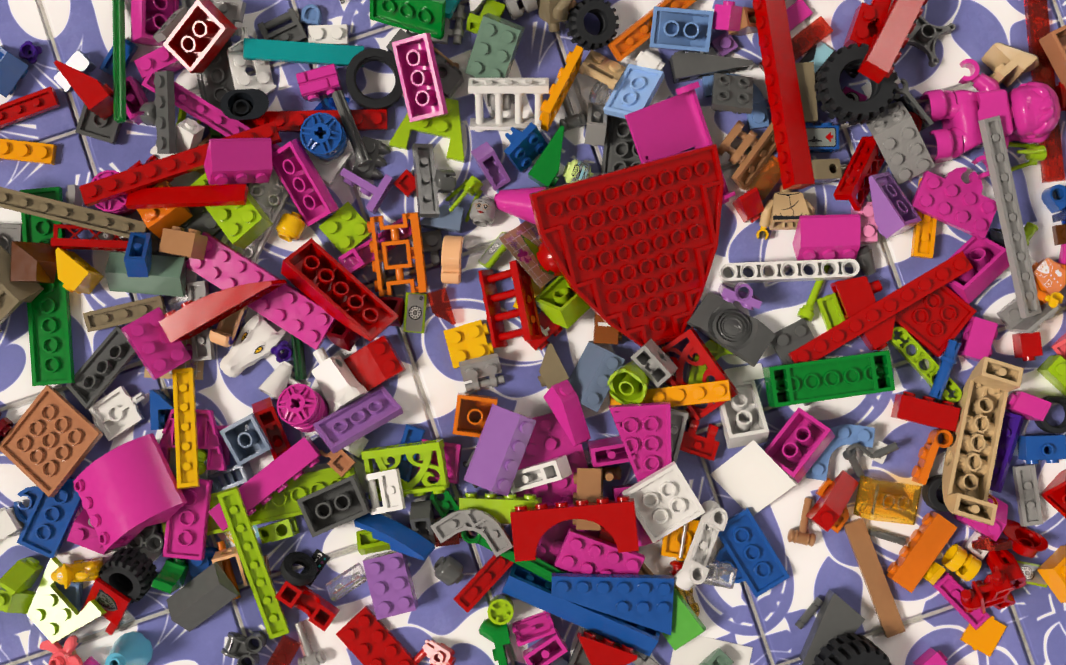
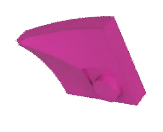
M444 442L449 483L458 484L462 444ZM436 450L433 451L430 464L438 465ZM428 468L427 471L432 472L435 476H429L428 480L438 482L440 479L439 473L435 469Z

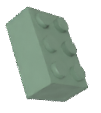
M490 13L485 14L482 18L465 73L476 78H508L525 27Z

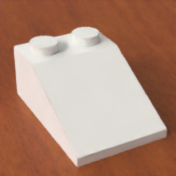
M755 380L733 383L739 393L731 399L732 401H727L719 406L728 449L747 446L753 440L757 444L767 442L769 429Z

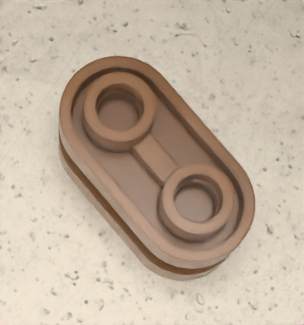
M740 120L737 121L717 148L719 155L722 156L724 152L731 155L728 161L733 165L736 163L741 164L747 156L744 152L748 147L752 149L759 140L756 138L758 133L752 129L748 134L742 130L745 124ZM736 136L743 140L737 149L731 146Z

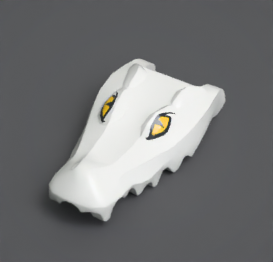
M257 313L244 325L230 351L221 360V370L229 377H238L247 367L270 355L271 348L279 345L288 332L284 329L276 332L264 320L265 317Z

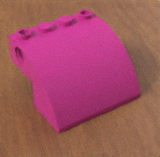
M153 433L131 440L109 451L86 467L73 481L74 489L78 492L82 500V506L86 509L90 523L98 535L99 543L105 551L126 546L145 527L166 522L187 502L181 489L177 488L174 474Z

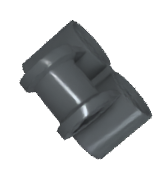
M162 524L145 527L137 535L140 538V545H137L133 539L126 547H131L133 550L146 547L152 553L163 550L164 534L160 532ZM155 537L160 540V547L155 545Z
M256 631L247 638L240 633L229 632L227 635L228 641L225 648H222L221 653L238 659L237 665H248L245 663V657L252 660V665H258L260 661L258 652L267 643L266 635L263 632ZM252 638L259 641L260 645L258 647L252 644Z

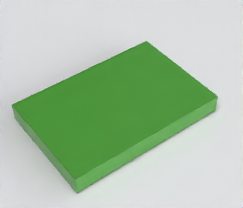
M674 586L671 635L662 634L672 648L677 650L703 633L707 628Z

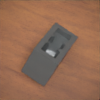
M431 500L411 502L409 520L412 530L436 546L437 538L430 527L434 524V511Z

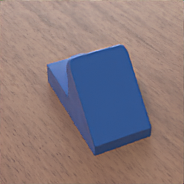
M149 390L151 430H162L168 419L165 409H174V403L161 390Z

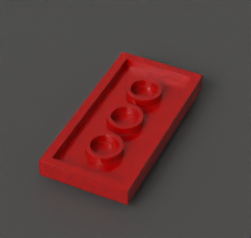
M367 606L336 633L339 639L363 665H419L385 625L376 619L375 614Z

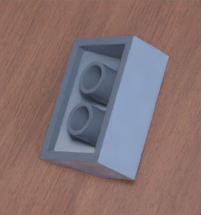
M588 342L568 380L577 393L580 404L595 412L599 411L610 390L607 384L609 377L614 371L622 367L625 361L624 358L594 343Z

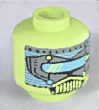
M574 159L571 162H567L563 177H565L566 183H571L593 177V173L589 164Z

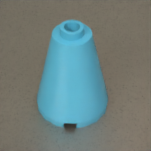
M139 632L125 633L115 641L106 658L105 665H147L153 653L151 642Z

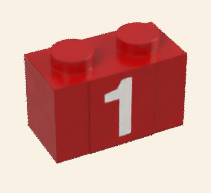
M543 311L538 314L543 338L527 341L535 351L538 348L542 350L550 343L547 339L552 334L556 337L564 329L562 326L553 323Z

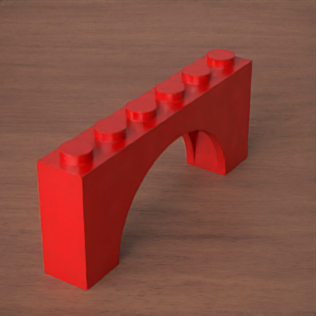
M629 495L618 496L617 500L601 497L597 498V501L588 502V499L576 500V503L568 504V501L555 502L556 505L547 506V503H537L535 507L528 508L527 505H516L515 509H511L510 512L515 562L536 560L537 545L544 533L552 526L571 519L592 521L605 528L613 537L618 553L639 551L634 498H629Z

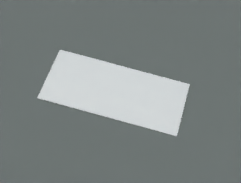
M697 636L677 650L673 649L670 665H699L717 648H720L734 661L732 665H749L753 648Z

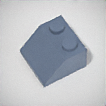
M253 413L219 431L238 466L272 449Z

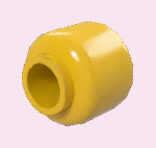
M291 212V214L284 213L276 226V230L281 239L292 242L299 240L306 225L300 214L296 212Z

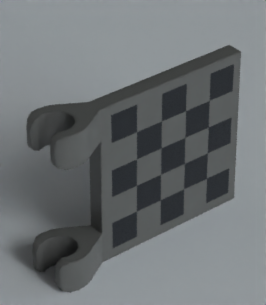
M901 79L900 82L903 84V88H897L894 100L896 102L901 101L908 112H913L920 117L922 122L920 131H922L934 122L909 92L908 82L905 79Z

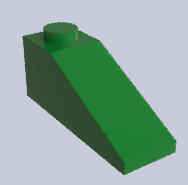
M562 125L528 173V178L542 187H555L560 179L558 174L564 135V126Z

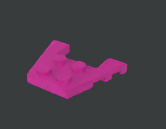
M171 409L159 443L168 464L170 463L171 448H175L174 409ZM196 410L198 449H208L207 470L227 471L213 411Z

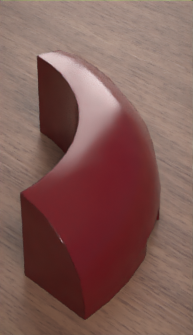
M379 297L399 315L398 319L390 326L401 327L405 312L404 299L398 297ZM337 320L326 334L332 343L348 351H351L354 344L362 337Z

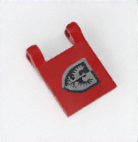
M98 577L95 579L86 602L79 612L83 610L89 601L95 599L106 611L103 617L108 619L110 624L105 632L112 636L115 630L119 629L120 622L131 599Z

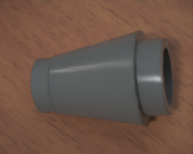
M868 245L860 247L855 260L859 263L865 276L874 274L876 269L872 249H869Z

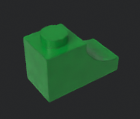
M170 558L166 560L161 572L154 578L151 587L169 594L181 588L189 571V564L185 562L186 559Z

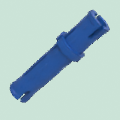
M948 340L945 353L940 358L942 361L928 396L939 400L942 399L953 365L957 363L956 357L962 343Z

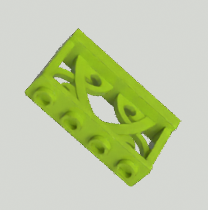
M443 439L367 448L361 452L366 475L374 473L372 458L375 459L380 469L378 472L398 467L404 454H406L408 461L412 465L421 467L410 482L401 479L404 498L407 494H414V497L431 491H433V494H441L450 486ZM435 450L437 453L438 465L430 464L432 460L433 451ZM419 454V461L423 460V463L415 461L414 455ZM389 457H393L395 459V464L391 467L387 466L391 464L388 461ZM428 468L435 469L439 473L440 479L437 483H430L428 481L429 476L435 477L432 472L427 471ZM420 481L424 484L416 486ZM377 487L379 501H382L380 488Z

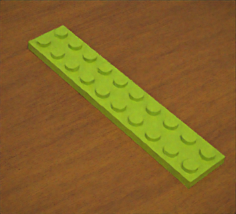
M353 466L344 477H341L329 467L304 473L295 481L292 478L287 482V488L280 493L275 491L271 495L272 499L265 505L260 503L255 507L257 511L249 516L252 526L303 515L297 502L298 499L356 474L355 467ZM217 492L211 493L210 510L219 504ZM209 514L207 536L230 531L229 528L222 531ZM166 522L161 523V524H162V529H163L164 537H165Z

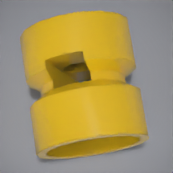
M958 544L950 546L941 560V564L952 572L955 571V574L966 582L972 580L977 575L982 565L981 560L972 554H968L967 550Z

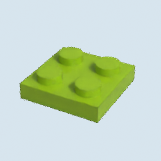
M346 202L319 226V229L342 255L352 248H357L372 234L368 233L367 222L349 202Z

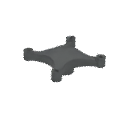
M920 15L914 21L916 23L914 30L910 35H907L909 38L907 45L914 46L923 51L929 58V66L935 67L939 63L935 53V44L938 37L945 33L951 34L956 26L952 23L947 26H935L927 22Z

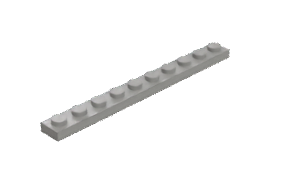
M999 115L979 120L978 123L1020 318H1028L1040 314L1042 311L1037 296L1038 292Z

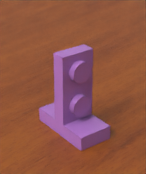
M344 167L340 172V175L344 178V183L351 187L354 185L360 187V192L368 197L373 195L365 207L373 214H376L395 182L392 177L385 174L379 186L376 187Z

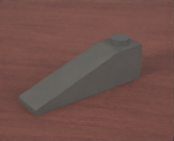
M685 51L675 52L669 61L674 84L702 79L703 76L714 75V73L730 74L750 70L754 65L752 60L695 52L685 53Z

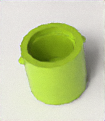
M507 594L496 595L490 600L487 611L489 619L497 625H505L510 622L514 613V604Z

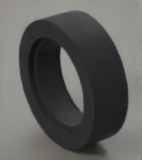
M379 48L366 49L356 54L348 64L346 70L347 90L351 98L359 106L373 110L387 109L401 98L403 90L395 56L389 51ZM379 61L391 68L395 76V86L387 96L374 99L367 97L359 90L356 84V75L365 63Z

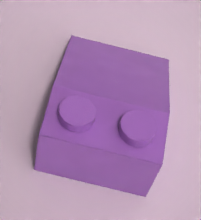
M890 172L879 173L869 177L874 219L882 236H885L887 239L903 234L922 221Z

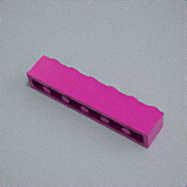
M309 436L303 437L238 488L248 516L257 511L255 507L260 503L265 505L272 499L271 495L275 491L280 493L287 488V482L292 478L294 481L304 474L302 470L308 466L312 468L320 462L319 457L322 456L320 450ZM220 503L208 511L222 531L229 528Z

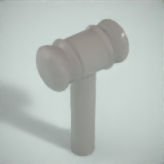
M303 622L296 623L295 627L306 655L303 658H298V665L324 664L326 662L324 652L319 650L313 653Z

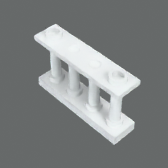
M469 78L468 94L475 95L476 118H470V130L483 132L485 130H510L511 127L524 130L532 122L540 132L544 131L541 129V120L539 118L542 113L540 108L543 103V95L549 94V78ZM484 94L495 95V118H484L483 116ZM504 94L515 95V118H503ZM524 94L535 95V118H523Z

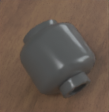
M450 555L440 557L434 565L435 577L447 586L454 583L458 584L464 576L462 573L463 565Z

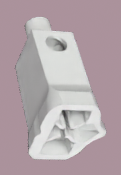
M323 347L313 352L319 366L311 372L327 400L331 413L368 393L366 388L357 381L340 355L329 357Z

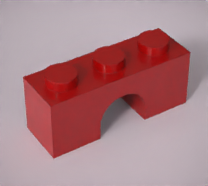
M285 581L275 596L276 599L289 608L295 607L305 612L309 616L308 621L324 632L340 611V609L305 585L295 586L288 581Z

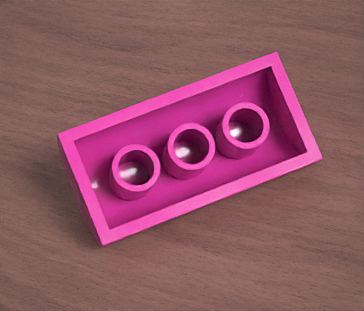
M423 33L392 42L409 121L417 122L447 115L448 110L431 34Z
M299 138L288 142L272 153V166L307 227L339 210Z

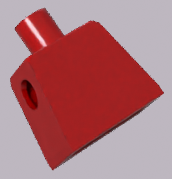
M866 276L841 280L830 284L833 293H836L845 318L852 317L875 303L874 294L882 291V285L879 280L869 283Z

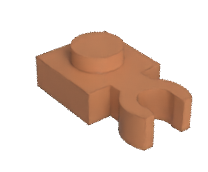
M343 449L334 454L332 451L325 453V451L320 450L322 456L331 459L327 464L341 477H344L357 463Z

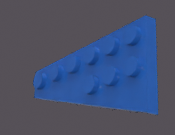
M552 573V596L671 635L674 595L673 575Z

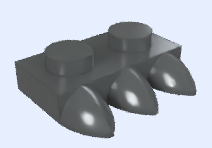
M363 136L362 141L369 158L373 162L366 166L358 167L357 164L359 162L356 157L352 173L366 179L380 180L384 176L375 167H384L387 165V162L379 155L389 154L391 150L382 141Z

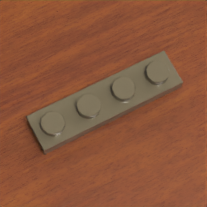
M159 295L85 312L83 317L87 331L92 332L131 323L160 307L164 315L167 313L163 296Z

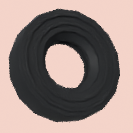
M292 552L283 559L280 567L281 574L286 581L295 586L308 585L315 578L317 564L308 554ZM292 565H302L306 572L304 574L297 573L292 569Z

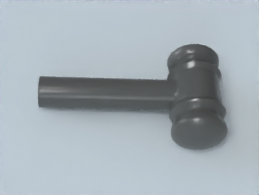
M567 94L563 101L567 117L559 121L560 126H564V132L579 126L581 127L587 123L583 112L574 114Z

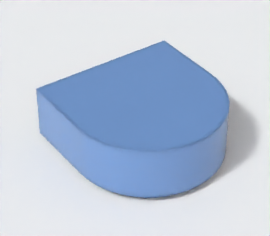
M314 4L306 5L302 9L300 23L321 25L322 13L320 9Z

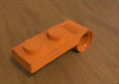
M934 429L929 433L926 444L919 450V461L912 470L911 481L926 485L939 447L947 448L953 443L951 432ZM942 433L944 440L942 443H939L938 435Z

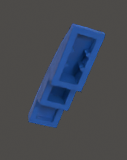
M371 512L354 520L355 527L372 532L374 539L389 543L390 549L425 561L435 549V545L420 534L382 514L371 515Z

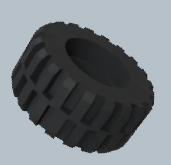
M855 43L838 49L837 52H834L823 63L820 71L817 73L816 80L818 82L814 85L815 91L818 92L816 100L817 102H822L823 105L820 108L823 112L827 110L830 113L828 115L829 118L832 120L835 117L838 118V123L845 124L849 122V125L867 123L884 112L895 98L893 93L898 88V84L894 83L898 79L897 72H892L888 79L884 77L879 84L869 79L872 92L870 98L866 101L852 100L843 93L839 82L841 72L845 69H859L869 50L868 44L862 43L858 47V44Z
M849 633L847 636L844 634L839 635L837 639L829 640V644L821 647L819 655L816 654L814 658L815 663L812 664L892 665L889 657L865 636L856 635L855 633Z

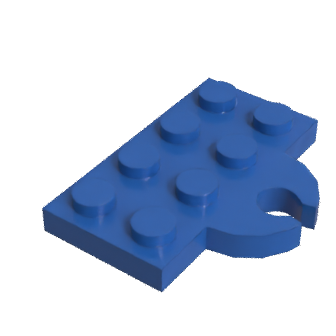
M69 477L54 497H48L38 486L27 487L17 494L20 497H28L30 504L28 507H25L20 501L14 502L15 515L19 521L25 524L16 543L49 558L57 556L82 502L78 492L74 489V478Z
M748 508L743 509L728 519L724 531H719L718 533L723 546L714 557L715 570H719L724 563L731 565L730 572L719 575L723 580L729 583L745 581L753 595L757 598L790 578Z

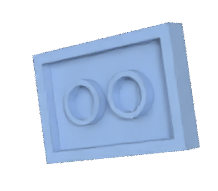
M628 64L603 108L604 113L626 119L625 115L649 106L665 77L664 71Z

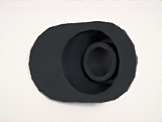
M259 89L231 90L222 97L220 106L222 112L228 118L247 121L264 115L268 110L269 100L267 95Z

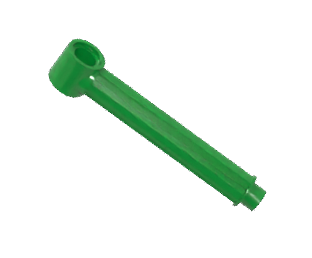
M468 530L461 532L463 540L467 543L480 544L491 550L486 540L479 533L476 536H472ZM514 547L500 555L551 582L552 573L567 572L539 557H536V560L515 562Z

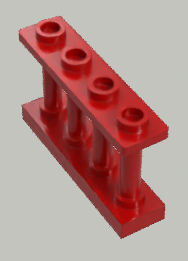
M517 260L509 262V270L494 274L492 269L478 271L493 348L508 346V339L524 336L525 341L543 338L531 276ZM512 277L514 289L498 293L496 281ZM516 297L518 309L501 313L499 301ZM520 316L522 328L505 332L503 320Z

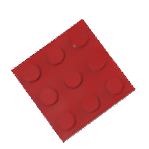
M944 285L896 313L895 323L899 327H903L915 340L936 357H940L946 350L948 340L955 339L976 313V310Z

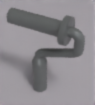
M896 442L876 450L872 454L861 444L854 443L846 448L843 452V457L845 460H849L856 476L862 478L865 474L856 458L857 451L855 448H859L873 459L881 458L899 448Z

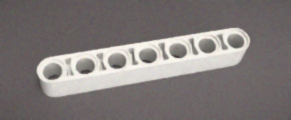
M854 259L727 263L721 267L718 276L720 281L726 284L738 282L846 280L857 275L860 266ZM845 265L852 266V274L846 273L844 270ZM805 266L812 268V275L804 273L803 269ZM824 266H831L833 274L825 273ZM766 267L770 268L773 271V276H765L763 269ZM790 267L793 270V275H785L783 268ZM730 269L733 272V277L726 278L723 275V270ZM743 269H751L753 276H744Z

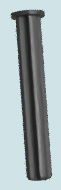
M334 91L332 98L359 162L357 165L358 167L366 166L372 163L373 160L368 156L343 91Z

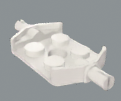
M241 26L239 27L242 29L240 41L227 50L235 90L259 89L268 95L277 87L273 82L269 61L244 60V38H249L247 27ZM247 67L253 68L256 75H248L245 69Z

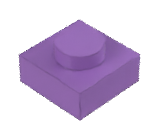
M728 31L710 43L718 56L726 57L738 48V45L732 36L729 35Z

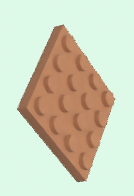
M46 385L2 440L0 451L48 497H54L100 440L103 433L52 386Z

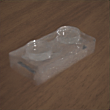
M358 562L325 585L330 599L336 602L366 582L367 578L363 566Z

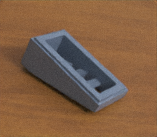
M248 461L240 466L234 465L227 468V471H219L208 477L213 480L212 487L216 493L246 483L254 476V473ZM233 470H235L239 481H237ZM225 473H227L231 484H229V481H228L227 476H226ZM218 476L221 477L224 487L221 486Z

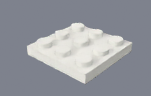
M675 461L622 492L623 495H629V498H634L635 515L653 543L705 513Z

